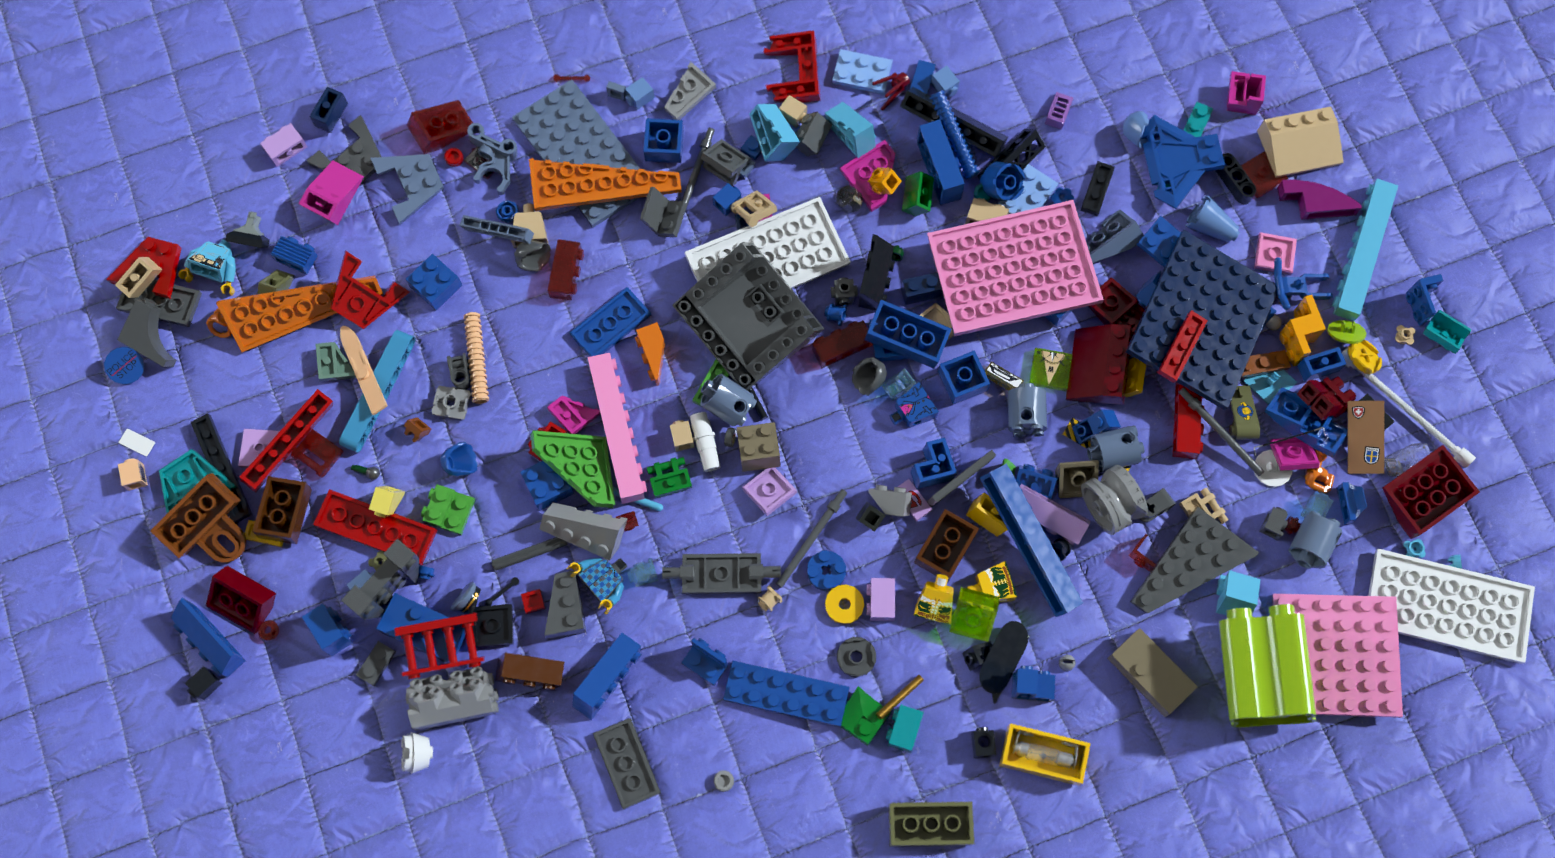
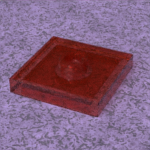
M1265 151L1241 165L1256 186V198L1279 186L1282 180H1288L1287 176L1275 177Z

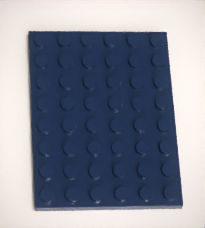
M1183 230L1163 269L1126 349V353L1158 371L1187 314L1191 310L1208 321L1176 382L1225 410L1229 407L1277 295L1275 283Z

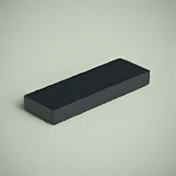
M1097 161L1080 211L1095 216L1099 215L1115 168L1114 166Z

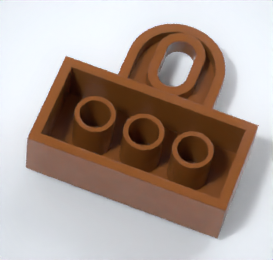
M213 473L201 479L150 530L178 558L186 556L198 544L211 558L218 562L226 563L239 558L246 548L244 532L227 516L241 500ZM219 535H225L235 545L233 552L227 551L218 542Z

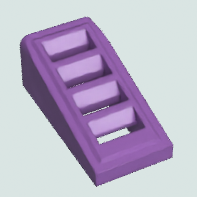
M1056 92L1045 124L1062 130L1073 97ZM1058 98H1059V99H1062V100H1065V101H1068V103L1059 101ZM1056 104L1065 106L1066 109H1065V108H1062V107H1060V106H1057ZM1054 109L1064 112V114L1054 111ZM1052 114L1062 117V119L1052 116Z

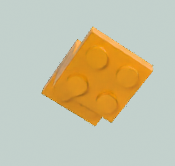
M1312 295L1303 298L1294 309V319H1290L1280 331V341L1284 344L1286 354L1293 367L1297 366L1303 358L1311 353L1308 344L1315 342L1326 329Z

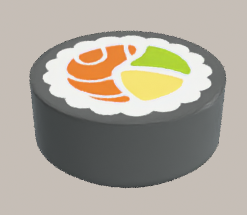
M729 427L727 429L724 439L725 446H734L737 437L736 428Z

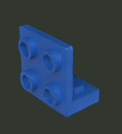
M1441 274L1419 279L1406 292L1407 302L1413 310V318L1419 326L1424 325L1436 314L1430 295L1444 281Z
M693 638L691 640L692 648L681 664L715 686L728 667L726 655L717 649L715 651L711 650L708 647L709 644L703 639L699 638L696 640Z

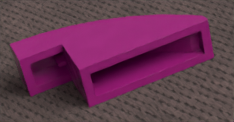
M1282 180L1277 187L1279 201L1298 200L1301 220L1356 216L1362 208L1361 204L1348 195L1315 182Z

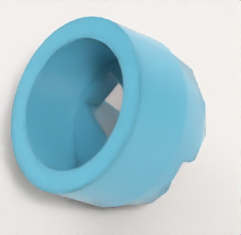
M1452 555L1447 559V562H1453V564L1448 566L1462 569L1461 555Z

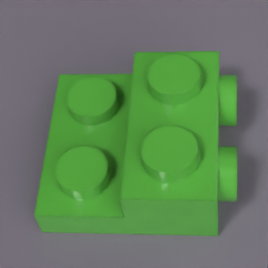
M436 484V487L431 488L428 499H430L428 506H424L422 509V520L425 524L462 536L475 503V498Z

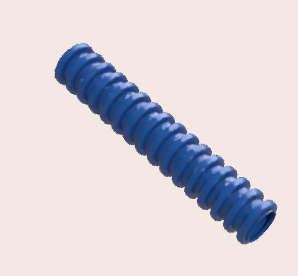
M945 91L937 92L929 98L930 100L932 99V105H935L934 110H937L938 113L936 114L937 116L939 115V120L942 121L944 131L947 133L946 136L949 137L950 146L954 149L952 151L953 153L955 152V157L959 160L960 168L963 170L962 174H965L964 179L972 178L979 173V170L976 169L977 165H974L975 160L971 158L973 155H970V149H967L968 144H965L966 139H963L962 136L964 135L960 132L961 128H958L959 123L955 121L957 118H954V112H951L952 107L948 105L950 102L946 100Z

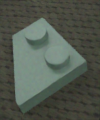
M335 342L315 344L319 382L356 378L348 360L341 353Z

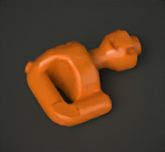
M1314 449L1320 465L1319 468L1306 470L1305 484L1315 491L1326 494L1331 491L1335 477L1321 467L1322 462L1328 455ZM1315 480L1323 482L1325 485L1316 483Z

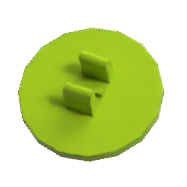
M1347 320L1333 321L1327 329L1328 334L1333 339L1347 344L1360 343L1365 340L1367 334L1361 325Z

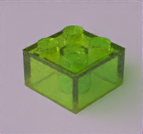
M960 587L949 632L988 642L998 611L999 597Z

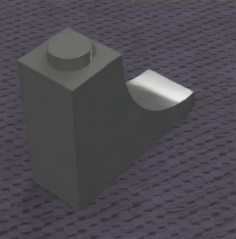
M150 299L136 300L117 340L162 367H174L177 360L165 350L159 337L158 321L162 309L157 307L156 302Z

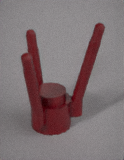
M904 72L898 75L893 73L888 77L872 82V85H877L892 80L891 86L893 88L884 97L887 98L892 93L894 94L881 107V110H884L904 90V87L910 84V79Z

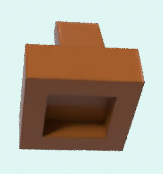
M418 417L408 419L404 425L406 427L404 433L406 436L414 434L413 442L420 441L431 431V428Z

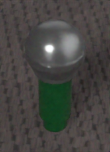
M351 466V470L366 475L370 480H376L380 476V471L376 467Z

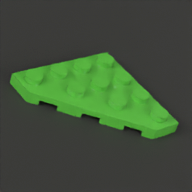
M532 431L530 434L532 451L594 507L613 508L615 499L606 437Z

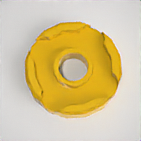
M838 585L827 594L825 609L829 618L834 622L851 624L862 615L864 598L855 587ZM841 600H848L850 607L846 610L841 609L839 602Z

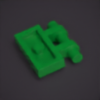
M674 457L670 459L671 461L660 464L656 462L653 463V466L646 467L648 475L653 473L657 475L650 478L655 498L692 488L687 468L679 470L678 467L686 464L684 457L678 459ZM673 468L674 472L662 474L663 470Z

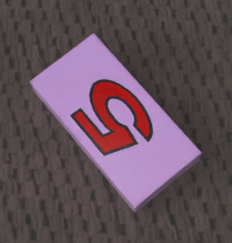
M909 479L898 486L906 488V492H912L910 514L916 522L932 511V508Z

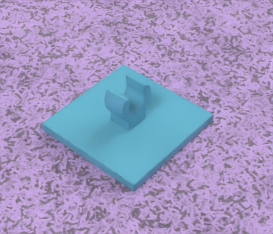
M1285 370L1250 376L1243 381L1268 405L1281 387L1290 390L1297 383Z

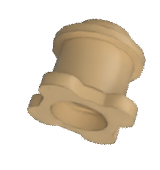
M770 586L767 587V592L762 597H758V605L765 612L767 610L772 612V608L778 602H783L782 597Z

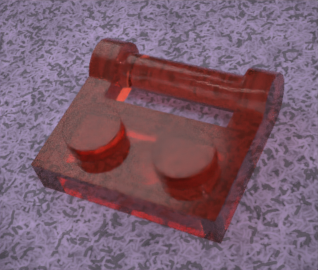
M312 429L300 445L291 452V457L295 460L299 459L316 471V475L322 478L344 451ZM305 450H309L325 463L319 465L304 454Z

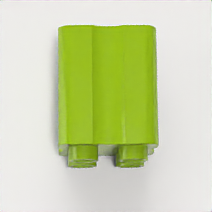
M1294 605L1268 607L1269 616L1253 617L1251 608L1229 609L1226 611L1227 619L1219 621L1229 721L1234 728L1316 722L1304 614L1295 613Z

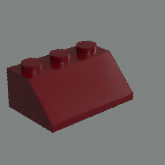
M225 566L212 576L206 607L256 634L273 608L276 593L233 568Z

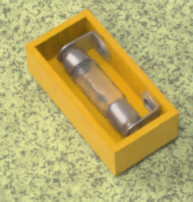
M1010 723L1007 726L999 766L1080 786L1084 781L1091 743Z

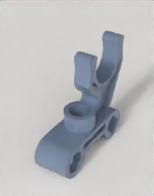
M473 123L468 127L469 140L473 145L479 147L478 154L491 160L479 166L477 173L473 176L474 182L479 184L482 176L487 172H497L503 178L502 183L497 187L499 195H504L506 188L510 184V161L515 160L518 156L517 145L512 139H505L502 142L494 140L485 135L481 124Z

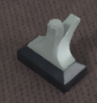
M248 212L246 224L226 234L227 242L259 248L269 247V239L259 230L261 217L257 216L256 212Z

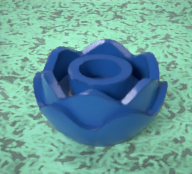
M503 201L496 208L498 219L505 223L513 222L515 213H519L517 204L511 201Z

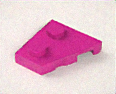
M563 395L547 407L548 411L569 434L578 433L601 414L598 409L595 408L594 410L586 407L583 403L572 401Z

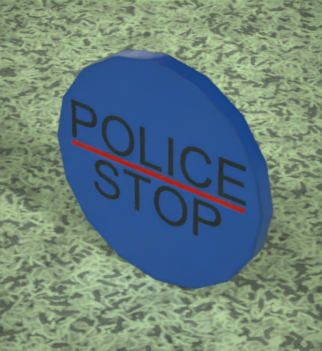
M117 347L110 351L104 362V369L108 377L120 384H130L137 381L143 374L145 367L140 353L129 347Z

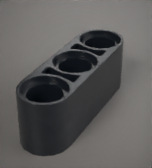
M1223 153L1224 162L1228 166H1225V169L1215 171L1236 201L1240 204H1248L1256 193V186L1236 158L1230 153Z

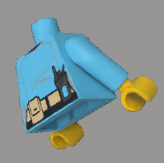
M221 240L219 244L205 242L201 247L191 250L184 265L185 269L180 270L178 273L181 279L185 278L187 282H191L193 280L192 273L221 283L226 281V284L221 286V292L225 294L226 289L230 288L229 295H234L235 289L231 286V283L234 282L236 266L235 258L232 257L230 243L226 240Z

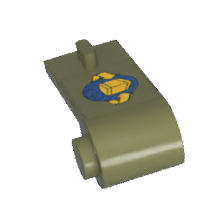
M1237 386L1230 402L1234 420L1232 425L1229 426V434L1231 437L1233 436L1234 440L1259 439L1260 424L1250 386Z

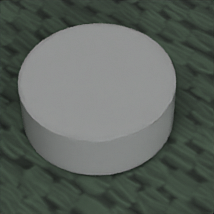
M720 771L714 777V785L719 791H729L734 785V777L728 771Z

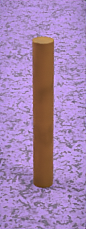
M917 675L876 713V716L880 720L883 719L919 686L924 679Z

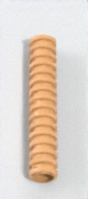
M469 312L463 317L465 320L464 325H466L465 335L467 336L469 369H471L469 374L471 375L470 380H472L470 382L472 386L471 391H473L471 393L473 397L472 402L483 404L489 401V392L486 385L487 375L485 374L486 364L484 363L482 326L480 325V314Z

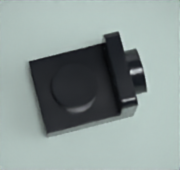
M991 641L971 646L963 652L964 661L970 671L983 665L993 646Z

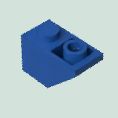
M1101 409L1072 426L1078 443L1083 444L1091 441V436L1094 434L1115 430L1121 426L1114 410Z

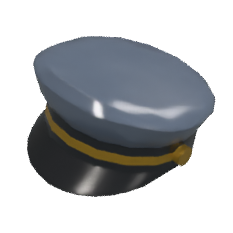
M474 581L468 583L462 589L451 605V611H461L464 615L474 613L478 596L481 592V589L476 586Z

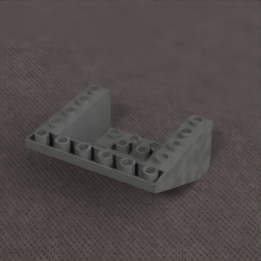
M754 243L739 244L672 305L733 380L747 391L825 329Z

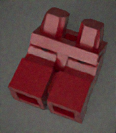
M1339 376L1331 380L1326 377L1321 382L1318 380H1308L1297 393L1308 406H1311L1310 408L1321 420H1325L1328 416L1339 417L1348 411V401L1356 399V394L1351 389L1344 393L1340 390L1344 387V382Z

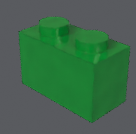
M921 171L906 177L902 211L915 217L930 212L934 177Z

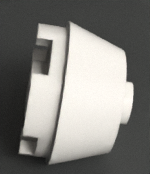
M412 732L407 736H402V771L411 772L412 774L428 768L430 759L433 758V747L430 746L429 738Z

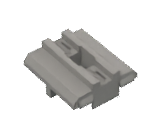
M445 386L437 387L433 402L434 406L431 411L432 415L464 420L470 402L471 391L457 389L453 386L452 388ZM449 400L455 401L452 406H448L447 402Z

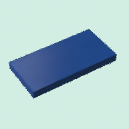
M626 287L573 329L570 335L589 357L601 355L649 318L651 312Z

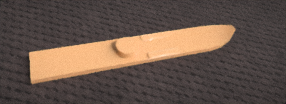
M342 326L340 328L342 345L370 411L374 416L388 405L358 336L349 327Z

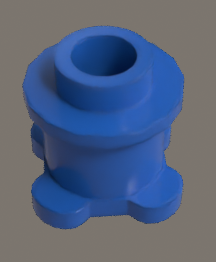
M831 303L824 312L826 320L836 321L838 326H842L843 321L846 319L847 305L844 304L842 308Z

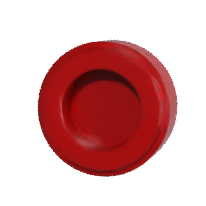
M450 148L445 152L444 158L449 166L457 167L462 164L464 157L458 148Z

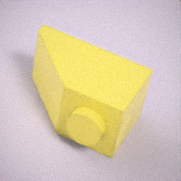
M390 486L375 487L369 510L375 511L374 515L380 517L392 515L401 502L405 491Z

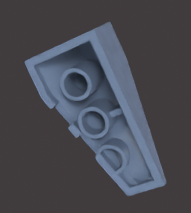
M1119 209L1104 220L1101 224L1102 228L1097 233L1093 232L1090 235L1091 239L1087 246L1092 263L1130 250L1137 246L1136 244L1144 236L1137 222Z

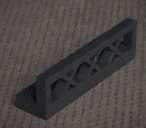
M1025 128L977 175L978 179L980 180L986 168L994 162L1012 163L1019 165L1023 170L1046 147L1037 130ZM1036 140L1039 146L1033 151L1031 150L1032 142ZM1026 152L1025 160L1022 163L1019 162L1020 154Z

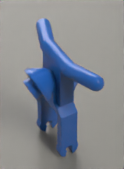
M1277 257L1274 260L1275 286L1278 299L1284 310L1290 309L1291 306L1288 299L1293 295H1299L1302 299L1305 296L1312 295L1314 300H1329L1333 298L1332 293H1309L1306 286V281H1326L1329 279V274H1303L1300 277H1282V259Z

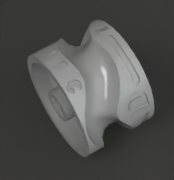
M1115 465L1106 470L1101 481L1092 478L1081 485L1082 496L1089 512L1098 525L1109 535H1114L1131 525V519H1140L1148 514L1147 503L1140 487L1130 473L1120 465Z

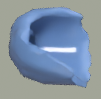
M1143 111L1130 114L1123 124V134L1138 148H1142V144L1147 143V139H1141L1144 128L1149 122L1147 114Z

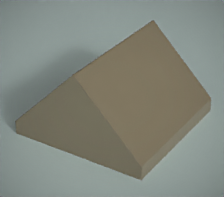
M1099 461L1059 463L1055 469L1058 497H1083L1081 485L1092 478L1098 480Z

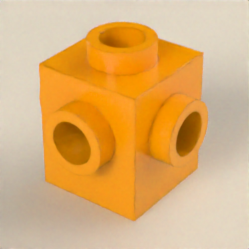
M878 167L873 171L868 182L875 193L892 195L902 180L892 168Z

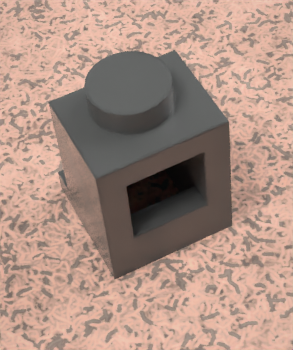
M1273 507L1268 511L1259 532L1275 540L1281 538L1288 523L1286 521L1287 511L1279 507Z

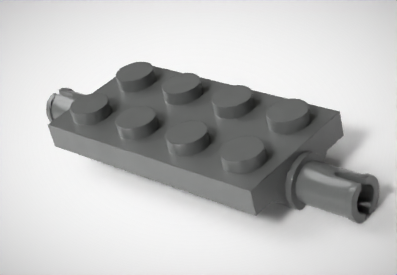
M761 553L682 554V565L680 567H662V579H680L682 581V594L761 593V580L763 578H781V565L763 566L761 564Z

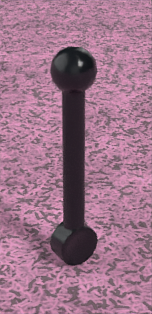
M516 577L512 578L510 584H508L505 588L499 591L491 599H486L485 605L491 606L494 600H496L504 592L510 589L513 585L517 586L519 584V579Z

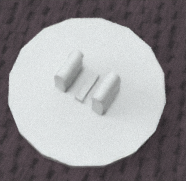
M1272 450L1263 451L1255 460L1265 471L1261 476L1255 473L1257 479L1264 485L1278 487L1289 481L1292 470L1280 471Z

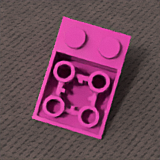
M332 160L307 187L299 205L338 225L364 176Z

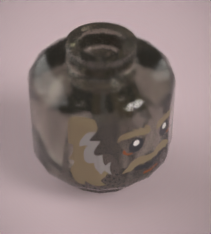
M847 185L838 191L836 203L845 212H855L862 206L863 196L853 186Z

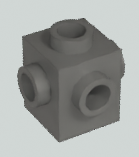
M842 277L834 280V287H831V298L835 299V306H843L844 304L847 306L854 305V298L858 296L857 285L853 284V279Z

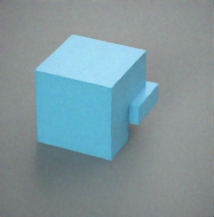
M1230 570L1226 576L1220 575L1216 593L1220 597L1217 601L1216 613L1227 616L1226 611L1235 608H1251L1253 613L1258 605L1260 579Z

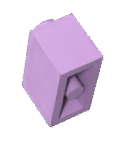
M291 123L283 126L278 132L266 137L260 143L277 167L307 148L303 138Z
M871 578L870 584L866 586V595L870 596V603L866 605V615H870V621H894L895 578Z

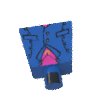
M918 382L896 400L895 408L897 411L889 416L894 425L904 421L907 427L911 428L937 418L939 411L920 382Z

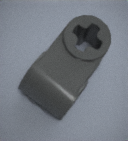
M466 352L460 356H447L450 378L454 387L467 390L471 385ZM459 378H465L462 382H457Z
M1165 488L1159 490L1146 500L1150 512L1145 517L1140 518V520L1150 522L1176 505Z

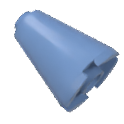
M1205 195L1201 199L1203 203L1201 205L1197 204L1186 221L1188 224L1185 226L1225 242L1235 241L1240 234L1238 225L1211 197Z

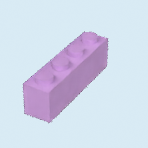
M1020 485L1036 518L1041 525L1046 527V531L1053 535L1058 533L1070 544L1080 543L1090 525V520L1027 486Z

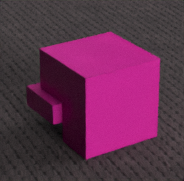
M1232 71L1229 80L1227 111L1256 115L1264 102L1266 76Z

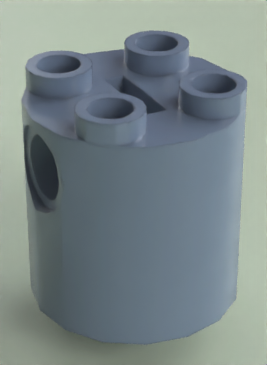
M723 374L717 375L712 381L708 379L701 388V393H703L700 402L701 407L731 426H736L737 424L742 426L747 418L745 415L749 409H753L757 402L752 393Z
M1033 383L1019 384V387L1009 390L1007 393L1008 430L1013 433V437L1020 438L1030 434L1034 437L1044 436V431L1047 430L1046 391L1042 388L1034 387Z
M1127 426L1092 435L1091 447L1087 448L1089 461L1098 460L1100 472H1105L1115 465L1126 467L1142 462L1141 454L1144 453V446L1142 442L1138 441L1136 426Z
M1310 511L1305 516L1288 550L1289 553L1304 568H1325L1343 533L1339 527L1340 522L1334 518L1327 519L1316 511Z

